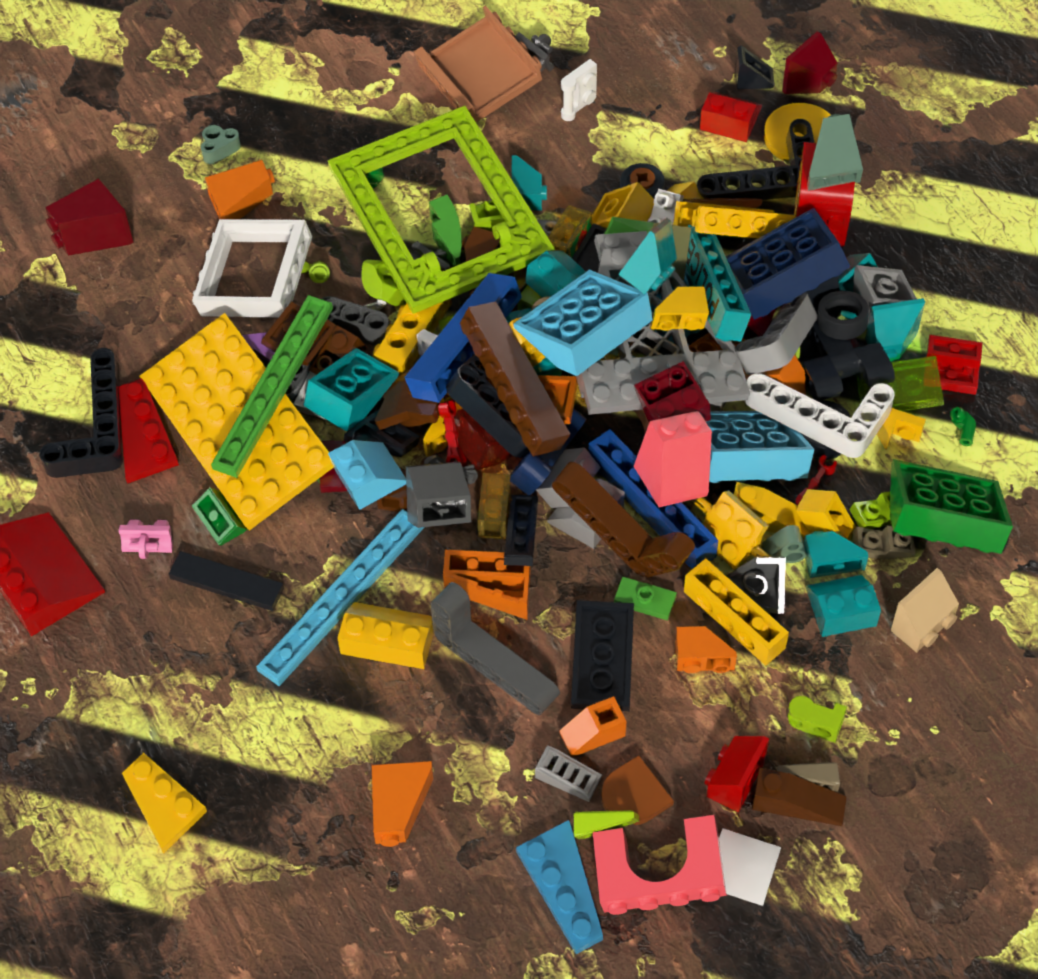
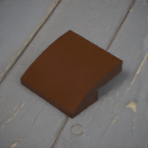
M291 301L262 338L261 344L276 352L301 307ZM328 319L326 320L302 365L308 366L337 325Z

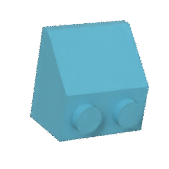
M351 440L328 453L337 475L359 510L406 485L405 476L383 442Z

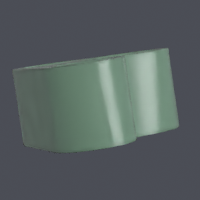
M210 125L202 132L203 143L201 144V152L206 164H216L237 152L241 147L239 133L236 129L228 128L223 130L220 126Z
M796 525L782 528L761 544V548L771 557H785V563H796L806 557L800 528Z

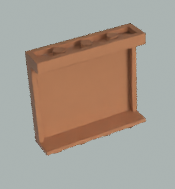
M486 5L483 7L484 18L430 53H427L422 46L414 51L418 66L455 109L466 106L476 123L542 80L540 61L536 56H530L525 44L522 41L518 42L509 26L504 27L499 15L495 11L491 12Z

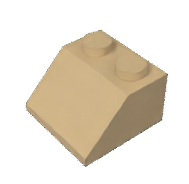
M936 568L905 596L897 606L891 631L916 653L924 645L927 648L930 647L938 638L939 634L937 633L943 628L948 630L958 618L956 612L959 603L942 571Z

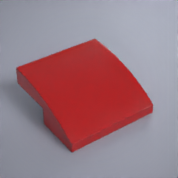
M929 334L922 387L976 395L983 342Z

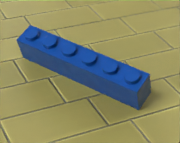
M488 273L404 377L413 398L437 403L442 400L447 393L446 384L463 363L475 355L473 347L467 336L462 332L460 325L468 307L496 301L506 318L522 298L515 277Z
M610 429L589 443L588 452L600 465L598 472L608 483L625 492L624 499L659 536L681 532L692 539L695 549L685 561L691 569L695 568L705 558L710 562L716 558L718 539L681 502L658 507L634 468L637 456Z

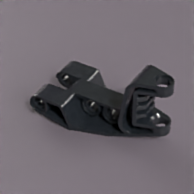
M838 276L828 279L813 290L806 291L817 315L820 300L831 292L839 291ZM841 310L833 311L829 315L838 319L837 317L841 315ZM816 319L800 345L798 361L805 370V388L816 401L840 396V393L843 392L841 379L857 375L860 380L865 381L869 388L876 384H888L895 381L893 365L880 342L864 345L857 338L847 340L834 339L826 336L819 329Z

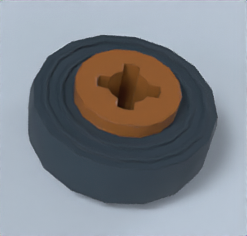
M647 163L629 166L620 177V188L639 182L653 199H655L658 188L664 190L665 179L662 172L656 166Z

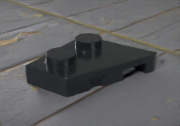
M380 409L373 412L344 434V442L346 443L351 440L383 442L389 453L398 457L404 456L417 446L420 436L400 423L379 430L375 419Z

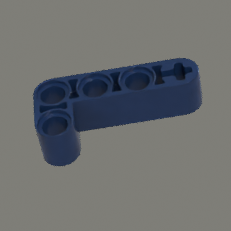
M573 408L571 423L565 424L570 436L562 448L534 457L529 451L512 471L508 480L525 494L531 495L553 470L552 466L587 418Z

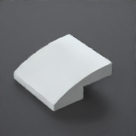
M722 828L719 842L727 895L763 906L781 847Z

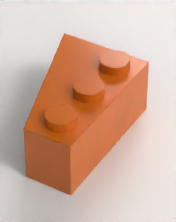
M445 550L443 568L444 588L450 582H454L467 592L471 601L528 620L531 566L504 565L505 552Z

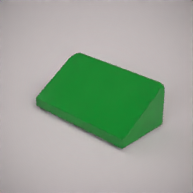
M209 487L192 505L194 511L220 546L248 530L219 490Z

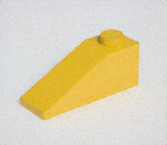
M740 482L736 483L733 495L769 525L766 531L776 533L786 526L796 525L800 528L803 540L805 535L812 533V531L805 527L796 512L798 505L765 488Z

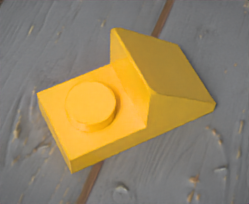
M892 408L890 415L876 435L886 450L893 434L905 440L919 442L926 419Z

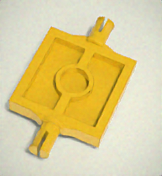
M724 491L714 505L704 497L697 499L695 506L706 514L703 525L718 539L717 555L732 569L736 570L744 565L751 556L771 557L760 548L762 536L769 525L730 491Z

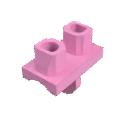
M129 520L127 525H120L119 527L122 552H139L140 559H147L149 552L172 553L171 527L167 520H157L154 525H144L140 520Z

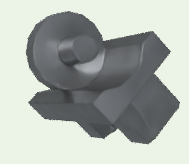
M520 32L517 33L515 39L518 42L522 41L527 47L530 56H536L542 66L540 72L544 69L550 72L555 67L549 61L550 57L548 55L553 50L550 46L551 38L547 34H542L539 37L533 35L530 41Z

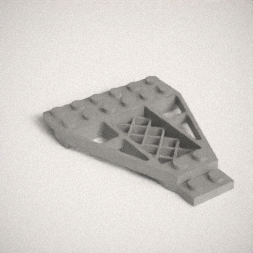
M647 231L596 235L594 242L600 261L597 273L634 287L618 274L648 235ZM674 271L656 291L652 293L647 292L649 302L657 307L673 292L671 285L674 289L687 286ZM659 292H660V294H661L662 300L659 299L658 297H656V295H657ZM708 319L704 327L723 350L691 352L683 329L667 330V333L662 337L650 329L649 324L648 327L644 326L638 331L641 333L638 339L631 336L617 346L620 359L597 361L583 373L576 376L581 398L585 397L589 415L643 410L634 385L682 361L686 364L709 403L748 400L750 391L742 364L735 352V346L731 341H722L715 338ZM671 335L673 337L674 343L668 340ZM645 337L657 343L654 349L642 343ZM663 347L673 354L662 355L658 351ZM637 349L647 355V357H635L632 353Z

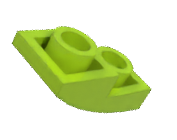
M890 492L881 493L876 500L854 502L849 510L859 527L876 529L891 524Z

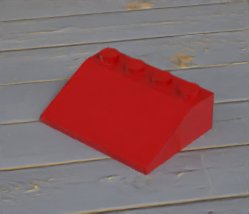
M49 512L0 524V592L31 637L105 593L104 588Z

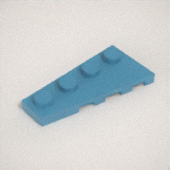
M568 820L516 847V853L575 954L602 941L603 933L570 821Z

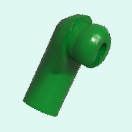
M955 407L951 410L950 417L953 424L961 431L959 443L963 446H971L974 440L976 421L963 408Z

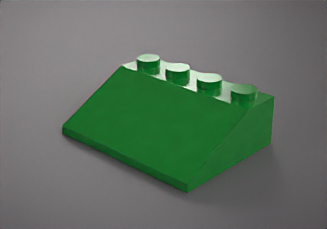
M896 459L892 460L890 520L893 532L903 536L922 537L931 542L951 543L956 547L975 548L985 553L994 552L1002 554L1013 524L998 481Z

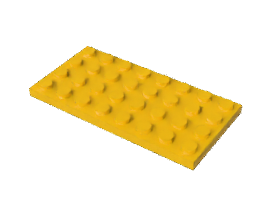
M224 313L139 377L144 380L158 404L245 527L250 531L334 467L328 455L329 451L288 396L284 394L238 478L212 469L211 463L266 369Z

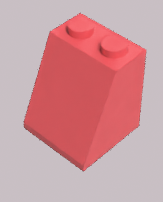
M699 411L649 422L634 468L658 507L708 495L712 430Z

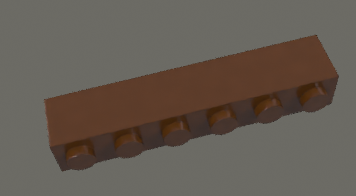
M497 302L468 307L460 322L462 332L467 336L475 355L479 358L485 369L487 377L493 383L499 399L504 403L509 412L511 421L520 432L523 443L528 447L533 457L560 450L570 436V433Z

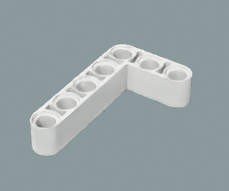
M756 373L747 379L750 396L748 400H745V403L750 408L847 457L857 458L864 454L890 415L895 394L892 387L887 384L874 385L850 418L764 374Z

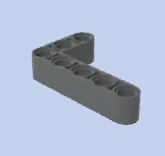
M326 296L321 298L322 300L332 302L333 309L327 318L329 321L359 337L362 342L371 345L382 343L389 326L388 317L385 313L336 297ZM320 351L308 366L301 364L297 371L298 374L295 375L285 394L293 404L310 372L309 368Z
M450 582L431 602L433 632L436 638L445 647L531 712L541 715L560 695V690L554 682L471 621L470 598L460 585Z

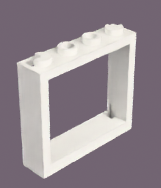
M219 219L216 231L212 235L210 248L206 252L203 269L199 272L196 290L193 291L192 301L201 316L220 317L225 313L228 317L279 318L290 302H293L312 240V234L306 221ZM232 242H288L271 297L215 296Z

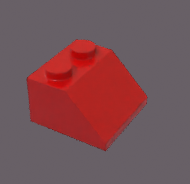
M709 92L701 109L700 130L747 143L762 104L718 92Z
M734 736L730 745L724 744L718 756V760L721 761L717 769L711 768L704 783L708 786L706 797L739 813L758 777L759 768H763L765 764L769 738L765 736Z

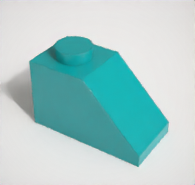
M512 155L511 179L530 210H542V200H547V185H542V174L517 155Z
M816 531L805 535V561L810 578L864 571L866 569L869 557L868 552L834 531Z

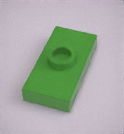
M622 577L614 602L634 603V611L668 621L677 592Z

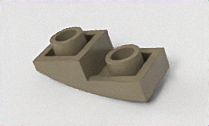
M887 526L883 531L856 527L852 532L853 543L866 550L868 558L896 559L913 557L915 555L913 536H903L893 532L892 526Z

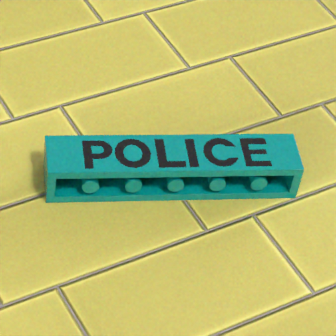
M688 224V227L691 228L686 269L694 287L705 288L709 310L707 319L714 336L722 341H742L751 312L716 234L698 233L695 231V226Z

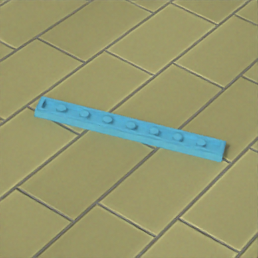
M402 508L256 666L257 671L280 686L341 620L348 608L362 597L424 527L417 528L408 522L407 511Z

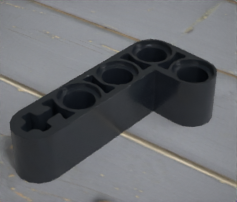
M473 355L457 369L446 384V391L454 401L511 455L523 458L527 455L529 449L523 443L522 436L516 425L511 421L510 414L504 403L499 399L495 387L486 380L488 377L482 363L476 355Z

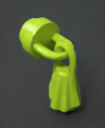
M320 260L313 264L305 262L301 272H309L310 279L315 283L327 281L330 275L328 265Z

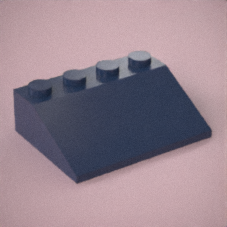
M814 208L726 256L754 320L768 315L775 308L792 302L797 296L817 288L821 283L841 275L843 271L850 268V264L838 240Z

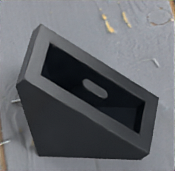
M742 45L737 47L735 66L737 90L773 88L775 86L773 68Z

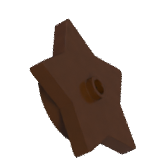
M409 369L406 373L399 375L382 396L384 401L376 416L375 423L379 430L398 423L403 426L436 423L440 416L438 405L446 401H452V398L448 393L439 403L413 398L404 378L411 370Z

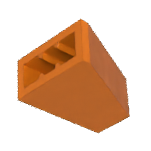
M263 160L205 177L208 195L219 219H241L273 194L271 183H275L271 169H266Z
M432 761L372 765L373 832L376 844L392 847L407 841L433 781Z

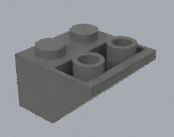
M461 462L406 466L408 522L417 528L471 522V495Z

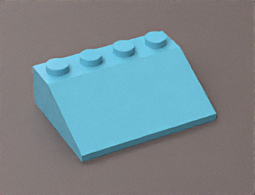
M588 270L513 323V325L524 338L557 368L578 376L653 319L648 293L644 295L634 287Z
M758 411L710 412L711 420L706 422L712 430L709 482L719 483L732 480L737 482H745L746 480L771 481L772 479L794 481L800 478H808L814 448L800 432Z

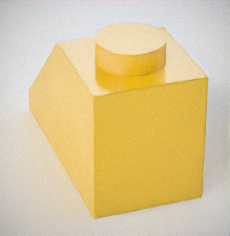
M807 489L796 509L808 530L812 532L834 531L847 540H851L852 532L856 526L836 491Z

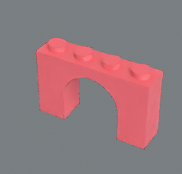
M709 815L684 819L688 850L686 862L679 873L661 882L641 879L630 869L628 843L623 828L593 832L599 899L604 913L609 912L613 915L626 913L628 909L653 910L658 905L671 904L673 906H683L692 900L701 899L705 902H712L718 900L721 896H727L715 816Z

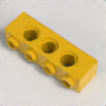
M451 298L415 314L411 312L407 303L402 305L398 311L396 321L388 326L382 343H378L374 348L373 358L399 372V375L406 373L414 366L420 356L417 334L423 329L434 334L439 326L438 320L443 319L452 305Z
M706 558L685 575L684 593L765 666L786 649L789 632Z

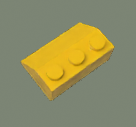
M354 602L345 612L338 634L340 654L425 669L434 634L432 616Z

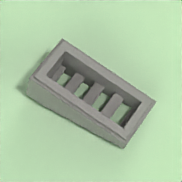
M547 745L535 768L536 779L588 802L602 778L600 773ZM550 762H554L553 769L551 771L547 769ZM563 766L567 769L561 777L558 774ZM573 772L578 773L574 782L571 783L569 779ZM585 776L589 780L585 788L582 789L579 786Z

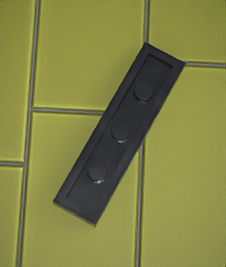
M511 495L504 565L533 566L538 496Z
M182 551L179 552L169 572L170 579L270 611L274 610L284 590V585L281 582Z

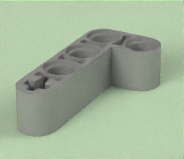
M807 292L797 296L792 302L783 304L763 336L747 339L735 347V352L746 374L750 375L779 369L792 360L817 319V313Z

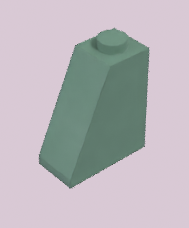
M833 114L823 118L809 172L808 191L850 182L859 183L861 181L863 167L850 114Z

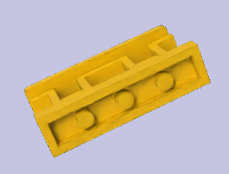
M676 201L673 225L688 227L689 224L695 226V231L698 233L760 238L793 220L796 216L774 213L773 210Z

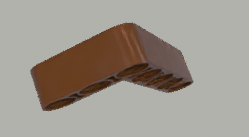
M569 462L552 483L554 491L636 574L642 577H652L679 570L695 549L692 539L681 532H673L652 538L587 470L576 462Z

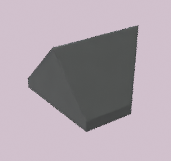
M755 557L726 575L727 578L767 613H784L785 557Z

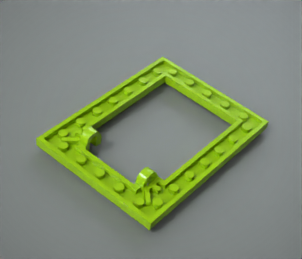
M466 106L328 160L331 172L413 314L477 288L488 273L508 275L527 267L545 251H555L554 246ZM455 139L505 220V223L501 222L492 227L495 239L500 238V248L442 272L439 261L433 251L422 255L418 259H413L364 174Z

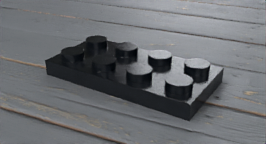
M577 600L571 709H585L590 705L614 696L621 711L630 712L634 603Z

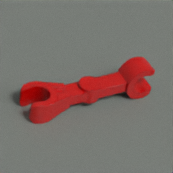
M454 401L440 403L438 405V412L444 418L445 438L448 441L449 447L446 463L454 462V459H457L458 462H461L462 467H465L467 460L458 444V432L456 431L454 420L457 409Z
M822 455L820 457L818 473L811 479L808 488H805L797 496L796 505L802 500L807 489L817 490L825 475H832L835 472L836 460L833 462V465L825 466L826 456Z

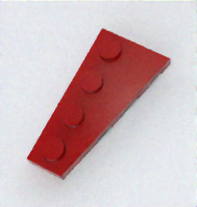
M141 378L118 386L125 479L127 484L178 466L177 457L144 380Z

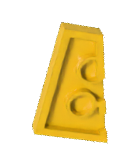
M145 753L140 755L122 772L163 854L207 812L206 807Z

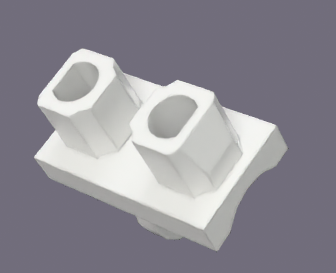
M658 188L648 222L661 223L664 219L668 218L673 225L676 201H683L684 196Z

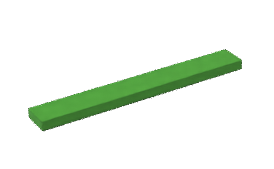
M310 295L307 296L211 463L213 470L238 478L333 309L332 302Z

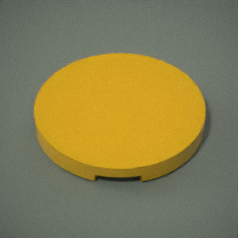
M792 103L779 107L766 120L764 127L765 144L769 151L783 161L785 159L789 160L786 137L791 122L796 119L807 120L812 127L814 142L817 143L823 118H827L831 114L816 105L808 103ZM797 132L794 133L796 136H799V137L804 136V135L801 134V133H797Z

